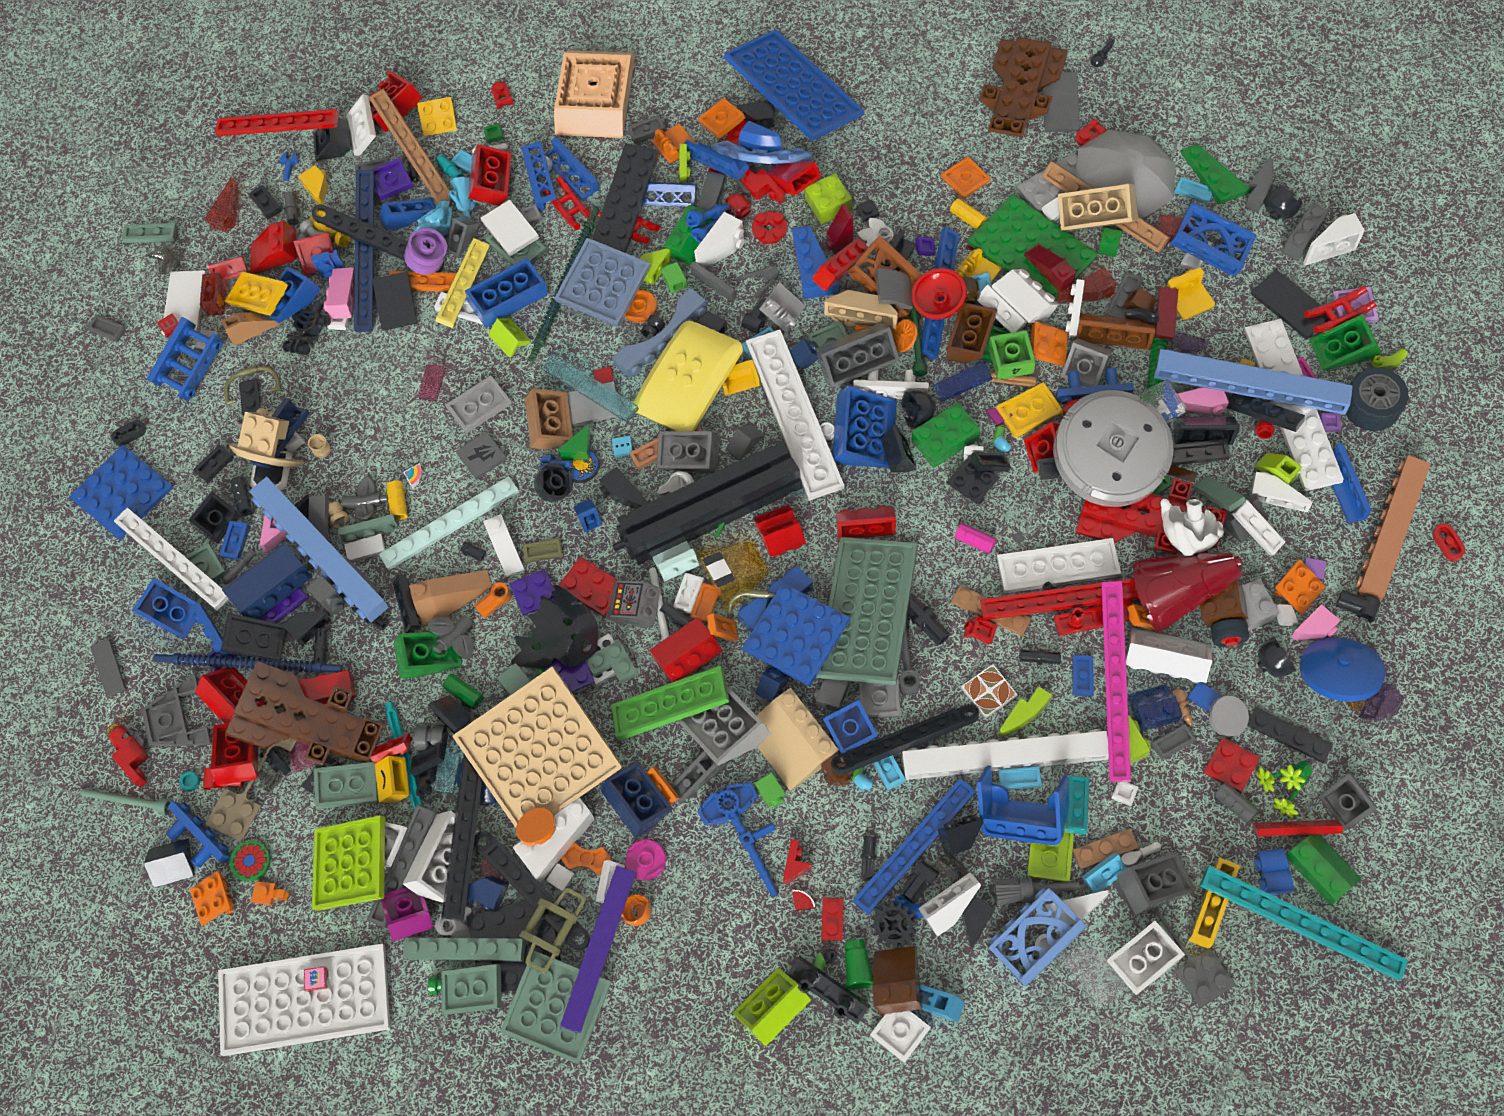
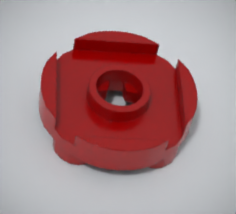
M771 211L758 213L752 223L753 236L763 244L779 242L787 233V222L783 214ZM771 225L774 228H771V231H768V229L765 227Z

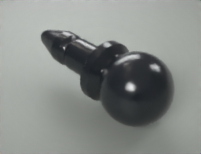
M1114 39L1109 41L1101 51L1098 50L1097 54L1091 58L1092 66H1103L1104 60L1108 58L1106 55L1114 45Z

